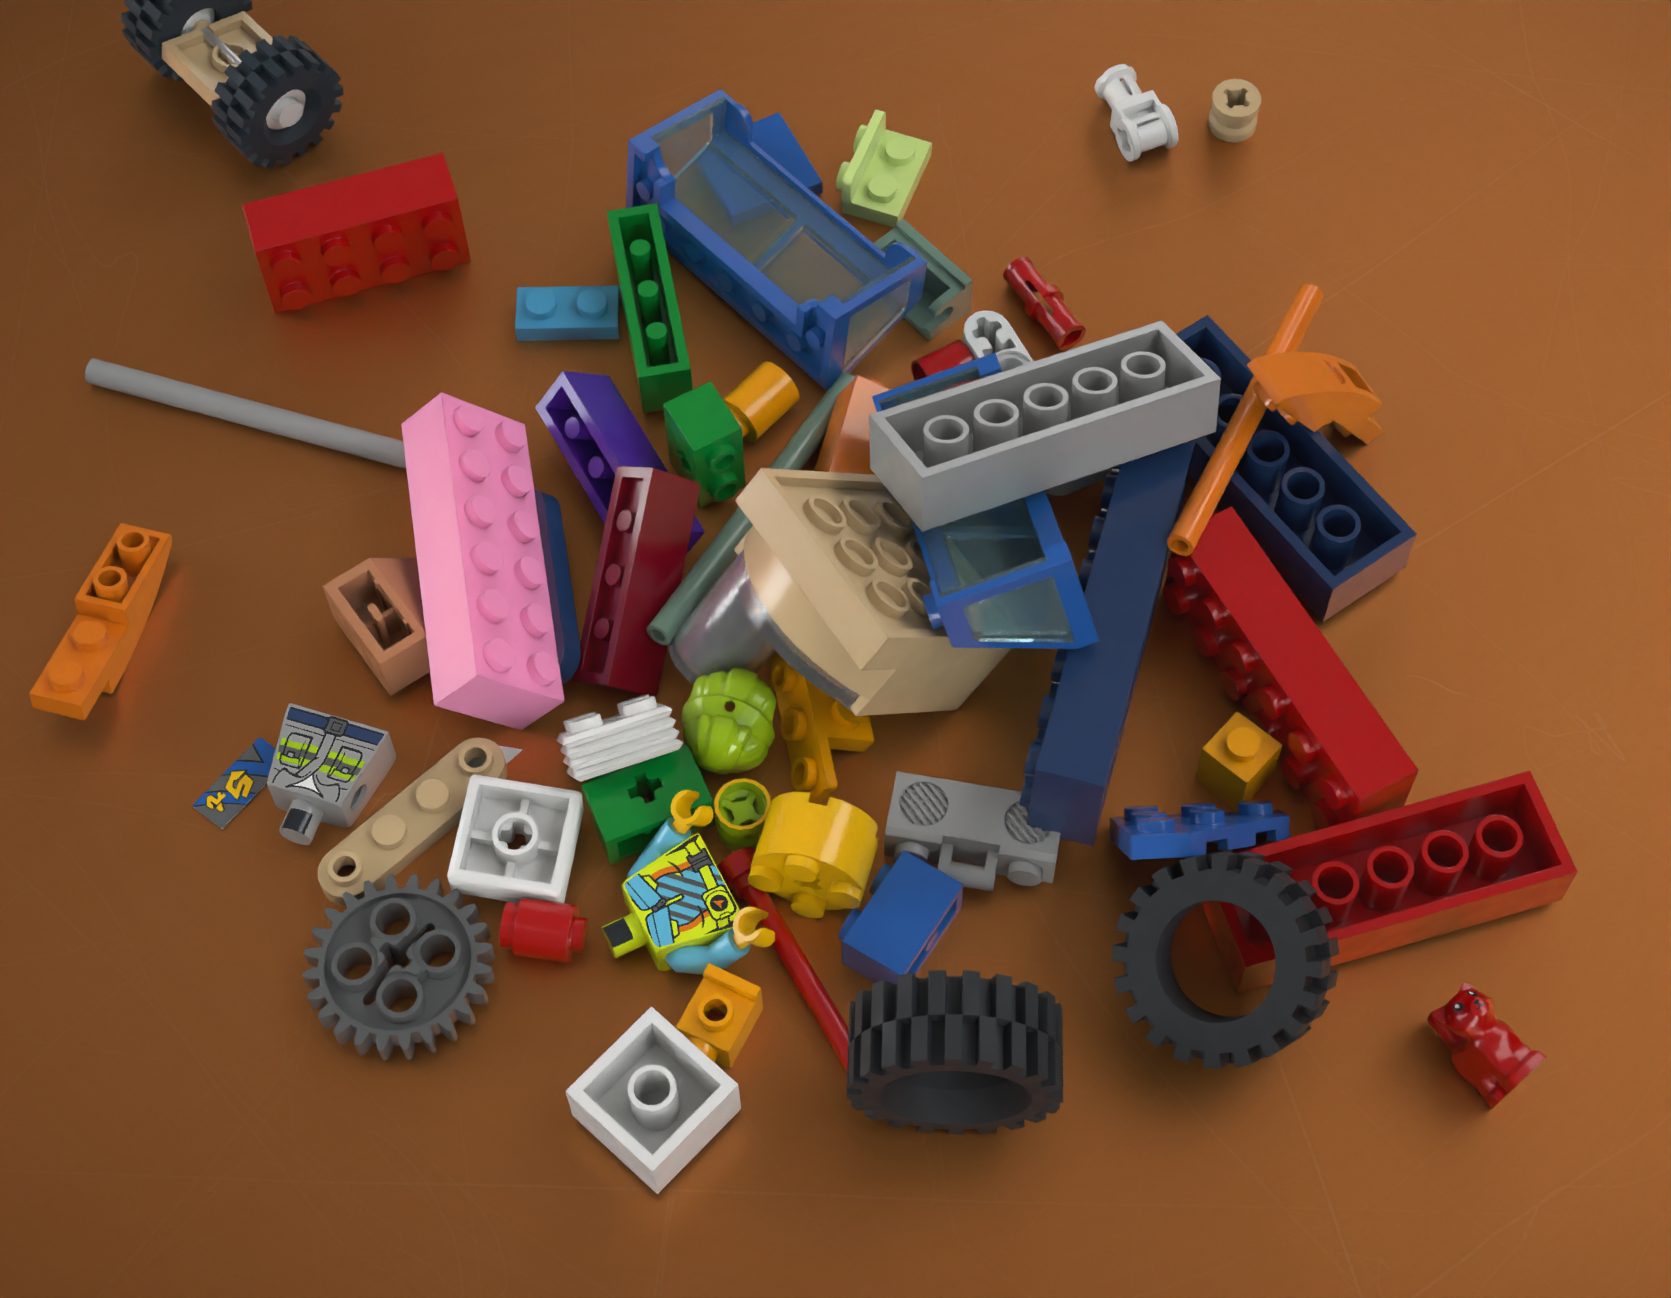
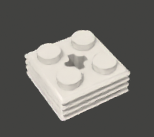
M649 694L618 703L619 714L603 720L600 713L590 712L563 721L566 731L559 733L556 741L562 744L560 752L566 755L563 760L569 766L566 773L581 782L679 750L683 742L676 739L680 731L673 728L676 720L669 717L673 709L656 703L655 696L649 697Z
M472 775L469 780L447 874L451 891L457 888L461 891V894L517 903L522 898L564 903L584 811L582 793L562 788ZM516 834L525 835L526 845H521L517 850L508 849L507 843L513 842Z

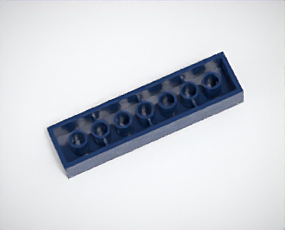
M1196 439L1120 464V467L1114 466L1111 474L1107 473L1100 501L1102 508L1100 515H1096L1094 518L1088 548H1090L1087 559H1083L1078 576L1099 641L1078 649L1057 650L1050 679L1052 685L1049 695L1045 694L1037 724L1039 731L1036 742L1032 741L1024 769L1026 777L1019 803L1021 806L1029 807L1027 825H1030L1032 828H1041L1043 831L1061 833V839L1094 846L1170 554L1167 539L1180 516ZM1066 619L1063 636H1065L1064 641H1072L1074 638Z

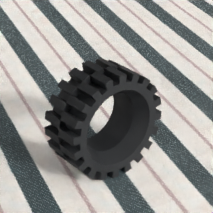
M1232 850L1179 860L1180 863L1164 867L1153 874L1151 877L1154 879V882L1139 887L1129 899L1136 906L1133 911L1121 914L1116 927L1117 930L1126 932L1125 941L1112 946V962H1124L1126 973L1114 978L1117 993L1131 992L1136 1004L1125 1010L1133 1024L1146 1020L1153 1029L1145 1038L1157 1048L1167 1043L1175 1046L1173 1058L1185 1063H1189L1197 1058L1204 1059L1203 1068L1220 1069L1230 1063H1235L1236 1068L1251 1065L1262 1058L1270 1057L1300 1039L1311 1029L1310 1023L1322 1016L1330 1001L1324 999L1327 990L1336 986L1339 970L1330 969L1331 957L1339 954L1338 937L1328 939L1325 924L1333 922L1326 906L1317 909L1310 899L1317 891L1307 880L1300 882L1293 880L1289 876L1293 869L1280 861L1268 863L1263 861L1264 855L1249 851L1232 853ZM1205 901H1224L1240 906L1256 917L1269 934L1276 959L1274 981L1266 998L1250 1014L1230 1017L1208 1012L1197 1006L1187 997L1175 978L1171 962L1173 937L1182 919L1200 903Z
M946 970L929 971V977L918 978L913 973L898 975L896 984L886 980L873 983L872 991L862 989L856 994V1000L851 1001L849 1007L847 1100H851V1106L856 1111L865 1110V1117L874 1121L888 1118L887 1125L903 1128L908 1124L915 1125L916 1131L932 1133L935 1128L948 1129V1134L964 1135V1129H977L980 1134L995 1133L998 1126H1005L1010 1130L1025 1127V1120L1034 1123L1046 1119V1113L1055 1114L1060 1109V1103H1063V1013L1061 1004L1055 1003V996L1048 991L1038 993V986L1025 981L1018 985H1013L1012 977L996 974L991 979L980 978V971L963 970L962 976H947Z

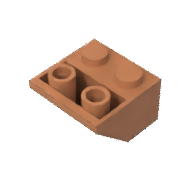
M368 558L322 586L334 620L390 696L430 672L417 558Z

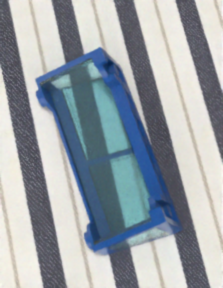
M721 89L629 139L626 208L657 203L666 249L825 390L832 386L841 373H849L922 298L927 262L914 248L908 247L901 242L889 245L885 253L752 142L753 120L749 111L742 104L735 102Z
M992 353L874 395L872 398L876 411L879 412L1000 373L1002 369L996 353ZM1045 490L923 532L912 520L928 570L929 583L932 590L931 593L922 596L933 629L944 626L952 648L1078 649L1099 641L1066 541L1063 540Z

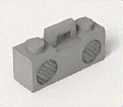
M897 771L885 829L884 855L894 857L897 861L905 850L926 863L938 864V870L961 882L963 887L993 892L996 874L1005 875L1011 882L1023 886H1036L1041 882L1053 883L1061 833L1043 831L1041 828H1032L1030 825H1027L1029 807L1019 805L1022 793L1020 791ZM952 860H954V861H960V862H966V863H972V864H978V865H984L985 867L976 866V865H970V864H965V863H959V862H953Z

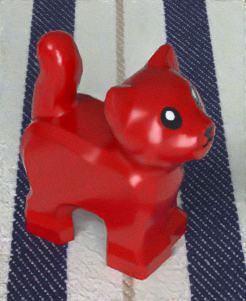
M1463 983L1459 992L1446 1005L1432 1011L1428 1016V1024L1439 1034L1445 1045L1452 1051L1451 1060L1456 1070L1478 1089L1485 1102L1492 1109L1546 1058L1541 1051L1531 1050L1508 1024L1497 1019L1492 998L1477 991L1469 983Z

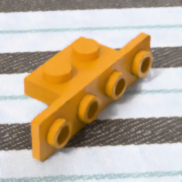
M779 628L766 644L771 668V686L776 692L781 716V734L786 740L791 764V782L796 792L811 793L809 803L820 804L837 788V779L830 749L864 752L875 742L869 715L856 716L850 709L851 705L860 696L859 694L843 685L815 664Z

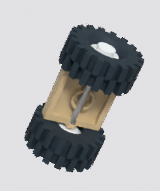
M125 0L124 4L130 11L122 13L121 22L126 26L122 31L129 44L162 76L168 79L172 76L176 81H186L211 106V110L216 113L212 119L214 125L219 128L218 131L253 164L257 166L262 164L265 168H274L277 161L281 166L291 163L292 155L296 154L300 158L308 152L306 147L310 143L317 146L324 139L319 135L324 128L331 130L335 123L331 115L332 113H339L342 103L337 99L343 95V86L338 83L341 80L338 73L299 38L291 35L288 40L283 35L273 36L272 38L246 13L252 10L251 0Z

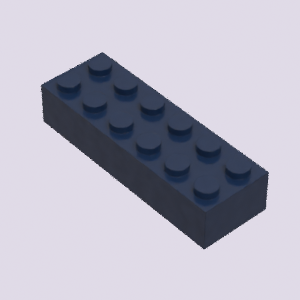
M1208 315L1176 334L1221 378L1216 432L1196 439L1189 477L1195 484H1197L1254 376L1247 366L1251 360ZM1268 408L1266 409L1216 506L1220 511L1231 506L1284 581L1322 622L1404 569L1417 535L1318 430L1313 432L1299 421L1293 425L1289 424L1277 409L1273 412Z

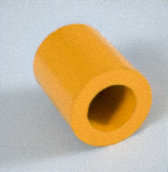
M763 362L733 389L723 401L741 426L742 438L754 442L795 405L800 397L795 383L785 371L771 362Z

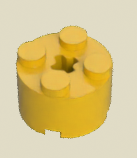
M808 792L784 793L775 797L771 802L751 863L748 882L759 890L772 892L791 901V909L797 914L808 918H821L824 916L825 910L858 908L863 899L878 847L879 837H876L878 830L876 822L861 809L840 799L829 797L827 806L809 803L811 793Z

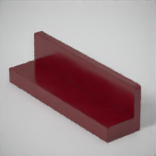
M617 466L580 641V662L573 675V681L617 688L641 695L649 694V696H656L658 694L668 645H661L655 642L648 635L646 628L681 583L700 492L699 483L656 468Z

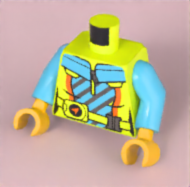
M682 790L674 796L670 806L673 818H668L650 840L628 872L627 879L621 885L624 902L629 914L601 927L604 938L615 959L645 945L659 971L673 969L677 973L703 975L708 963L725 970L750 951V944L765 948L774 942V931L767 928H760L755 931L758 922L768 917V912L751 906L740 910L700 834L697 833L691 836V826H706L711 823L714 817L712 807L704 805L700 806L693 816L691 815V805L699 798L700 792Z

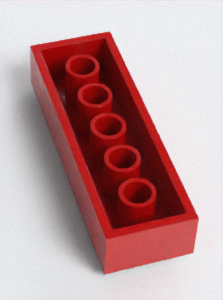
M1231 506L1212 515L1192 554L1181 556L1171 551L1165 586L1163 587V595L1168 607L1175 615H1182L1192 629V638L1200 654L1205 658L1211 657L1221 672V681L1227 694L1234 701H1241L1250 714L1251 722L1282 744L1279 758L1283 775L1294 789L1300 788L1311 804L1312 816L1319 829L1404 806L1419 771L1233 507Z
M1531 771L1238 852L1249 851L1264 855L1263 861L1268 863L1280 861L1293 869L1289 875L1296 882L1307 880L1317 891L1310 899L1317 909L1326 906L1333 922L1325 924L1328 939L1338 937L1339 954L1331 957L1330 967L1560 901L1578 872ZM1224 901L1203 902V909L1236 992L1241 993L1272 984L1276 970L1275 951L1264 926L1250 912L1235 904Z

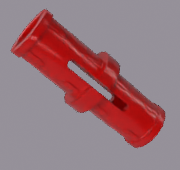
M1020 257L1012 261L1006 267L1003 278L1013 287L1025 303V313L1031 320L1041 323L1061 350H1067L1077 345L1083 339L1086 328L1077 321L1064 304V295L1061 290L1054 284L1049 285L1028 257ZM1039 292L1054 311L1052 314H1049L1037 299L1035 293Z

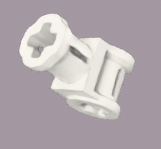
M1120 64L1106 70L1097 79L1094 88L1097 96L1107 101L1112 109L1110 127L1115 133L1122 155L1131 162L1139 159L1141 153L1162 145L1167 149L1176 146L1179 141V133L1171 110L1167 105L1161 104L1153 90L1142 93L1136 83L1137 74L1135 70L1126 64Z

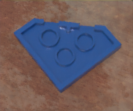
M1271 801L1238 802V812H1224L1223 809H1215V804L1212 803L1181 805V814L1166 815V812L1158 811V806L1124 807V817H1110V840L1131 860L1205 855L1207 842L1217 843L1218 850H1232L1256 845V835L1267 834V841H1280L1290 838L1289 815L1280 810H1273Z

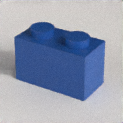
M904 850L893 867L887 863L882 866L869 890V893L873 896L862 912L854 909L849 914L838 936L842 940V964L874 983L886 980L896 984L898 975L913 973L916 976L962 907L963 884Z

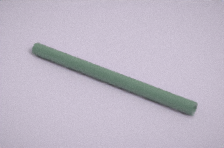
M850 373L840 374L771 464L770 469H802L824 440L836 397L855 378L854 375ZM738 507L647 626L646 631L655 642L661 645H668L737 555L734 551L735 547L753 526L740 507Z

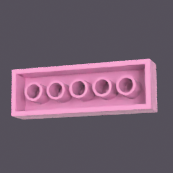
M441 392L401 424L434 706L523 730L564 702L525 424Z

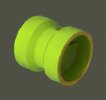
M747 778L734 779L724 784L717 792L714 806L718 837L722 844L733 852L746 847H754L755 849L757 847L765 818L771 805L768 791L759 782ZM752 822L750 825L741 826L742 824Z

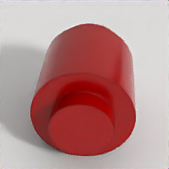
M522 898L519 903L508 901L505 904L501 918L500 947L513 949V954L516 956L570 963L574 952L582 953L585 949L588 934V918L579 917V906L576 904Z

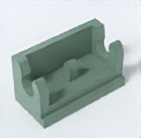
M902 219L895 224L894 229L877 240L874 245L885 253L889 245L901 242L908 247L914 248L927 262L922 298L904 318L931 341L971 311L973 280L909 223ZM861 277V280L865 282L869 287H871V285ZM884 296L882 297V299H884L892 308L897 310L896 306H894Z

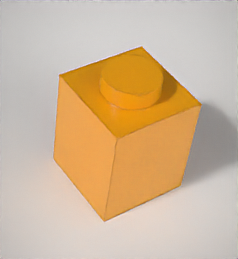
M1237 711L1202 748L1195 780L1238 812V802L1250 801L1274 775L1282 744Z

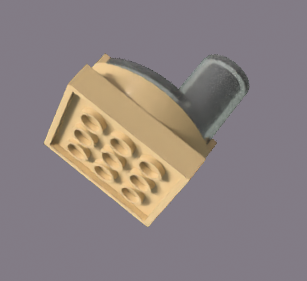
M760 468L735 500L753 524L734 549L738 556L668 644L669 655L675 667L693 685L700 676L710 675L718 671L729 672L733 667L757 673L776 651L799 674L826 694L841 702L856 716L957 710L1011 650V648H952L945 627L941 626L933 629L922 598L923 595L932 592L929 583L930 577L912 519L876 475ZM950 541L944 542L959 591L981 584L982 581ZM994 597L965 607L975 639L1019 641L1023 636Z

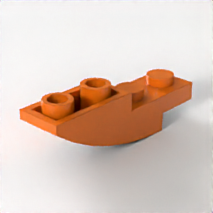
M1295 351L1256 357L1247 364L1258 380L1252 386L1256 395L1270 411L1273 412L1277 409L1291 425L1299 421L1313 432H1316L1323 425L1332 423L1345 438L1352 433L1367 445L1384 432L1372 416L1374 412L1383 406V403L1357 368L1342 358L1319 352Z
M120 523L74 598L77 616L29 693L34 709L85 721L101 692L110 694L114 692L132 657L156 599L172 545L171 534Z

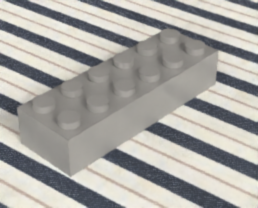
M1158 321L870 414V469L923 532L1216 432L1221 378L1163 321Z

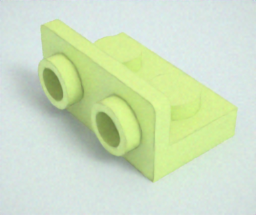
M876 109L868 126L862 124L857 131L853 147L855 154L851 162L844 161L842 163L836 180V190L842 191V213L895 228V224L903 219L930 160L932 143L887 130L886 112Z

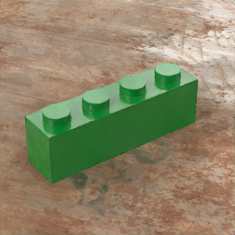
M654 203L607 211L611 249L643 413L664 410V403L693 390L691 367L658 205Z

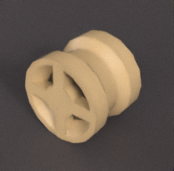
M1230 79L1218 84L1212 94V108L1209 111L1208 127L1211 133L1218 139L1234 143L1245 141L1251 137L1256 130L1257 114L1261 106L1259 90L1252 83L1242 79Z

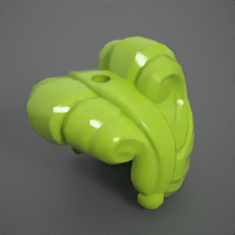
M734 667L729 672H713L710 675L700 676L695 680L690 697L682 708L681 723L683 724L685 745L688 744L695 762L705 771L726 775L728 773L738 774L746 772L763 762L775 738L772 721L777 699L771 687L759 679L756 673ZM727 703L735 705V709L731 712L726 711L724 707Z

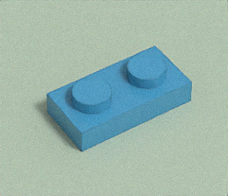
M619 285L517 287L515 319L517 341L619 339Z

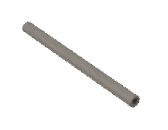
M92 358L86 367L85 380L89 384L406 469L404 444L401 440Z

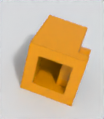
M708 963L703 972L704 977L678 1022L676 1029L713 1062H718L731 1069L763 1010L761 987ZM711 1009L725 1016L720 1021H711L706 1018Z

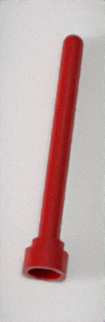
M746 847L735 851L724 858L717 865V868L730 892H734L737 898H745L749 906L768 912V917L759 921V924L762 928L774 931L775 940L772 946L847 1071L848 1026L768 892L759 890L748 882L751 863L756 849L754 847Z

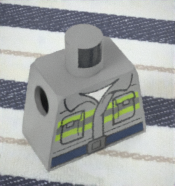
M289 703L284 715L267 782V787L275 805L287 811L279 833L294 843L310 845L320 822L342 828L351 827L397 758L389 732Z

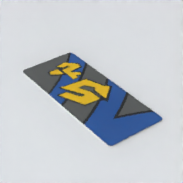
M258 738L193 804V808L223 829L267 784L275 748L264 739Z

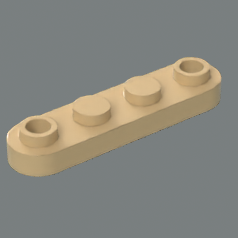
M471 738L463 741L323 857L318 867V880L326 897L337 905L346 906L342 894L348 892L360 900L365 897L364 881L367 880L374 885L377 891L385 885L387 875L393 874L395 877L460 822L469 780L472 775L506 779L507 764L504 753L499 745L486 738ZM479 757L486 760L480 767L472 768L468 766V763L474 758ZM346 865L356 867L355 871L349 876L340 877L337 875L338 871Z

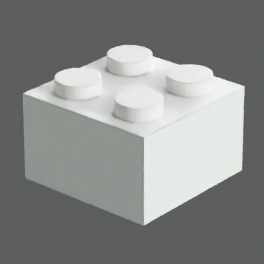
M652 1006L565 1091L572 1116L657 1194L741 1109L738 1083Z

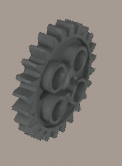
M412 873L406 887L398 888L393 874H389L385 882V890L377 892L374 885L367 880L364 881L365 897L360 900L356 899L352 894L344 892L342 895L347 909L343 913L331 908L325 909L324 912L331 927L330 929L322 927L312 928L311 933L316 943L321 947L304 950V956L308 964L314 968L303 972L302 977L307 987L313 988L307 994V998L313 1009H321L317 1015L324 1029L335 1026L333 1033L338 1043L342 1045L355 1036L354 1045L360 1055H364L373 1043H377L378 1052L382 1060L389 1058L394 1045H401L404 1055L409 1060L413 1057L415 1043L423 1041L426 1048L431 1053L436 1052V1035L442 1032L447 1038L456 1041L458 1036L453 1023L458 1019L472 1025L476 1022L469 1004L488 1003L486 991L479 984L495 982L493 969L491 966L486 965V963L495 960L496 955L493 945L484 943L491 937L486 922L476 923L480 916L474 903L462 907L464 901L459 889H454L443 898L444 890L440 879L435 878L426 890H422L417 874ZM397 921L409 923L408 927L399 934H384L386 927L391 923ZM429 927L435 928V930L429 931V932H427V933H425V934L423 935V932H424L427 928H429ZM441 952L454 954L453 959L444 966L432 967L427 965L436 954ZM361 964L372 966L368 974L363 978L357 980L345 978L347 973L355 966ZM412 996L417 999L414 1005L406 1011L393 1012L390 1010V1007L398 998ZM376 997V1000L371 1005L364 1004V1002Z

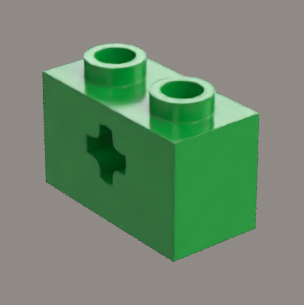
M711 381L664 403L663 409L669 461L678 476L699 483L698 507L702 508L714 501L722 502L728 500L739 489L745 487L742 428Z
M688 744L681 746L679 750L624 769L593 777L590 782L581 785L587 812L610 866L640 855L666 820L671 817L673 818L670 807L674 796L682 790L700 792L699 798L691 805L690 811L692 816L702 805L712 807L714 817L711 823L703 827L691 826V834L716 825L713 799ZM649 797L651 802L645 803L643 798Z

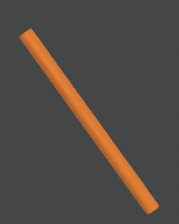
M1304 284L1299 288L1265 355L1297 351L1323 301L1324 294L1319 287L1313 284ZM1255 376L1251 379L1167 539V545L1170 550L1178 555L1188 556L1193 553L1267 409L1252 388L1258 382Z

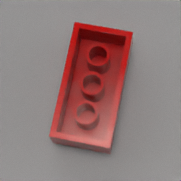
M443 153L242 204L255 254L275 314L287 310L302 309L313 303L340 296H351L362 290L389 283H400L411 277L438 270H449L457 265L471 262L459 200Z

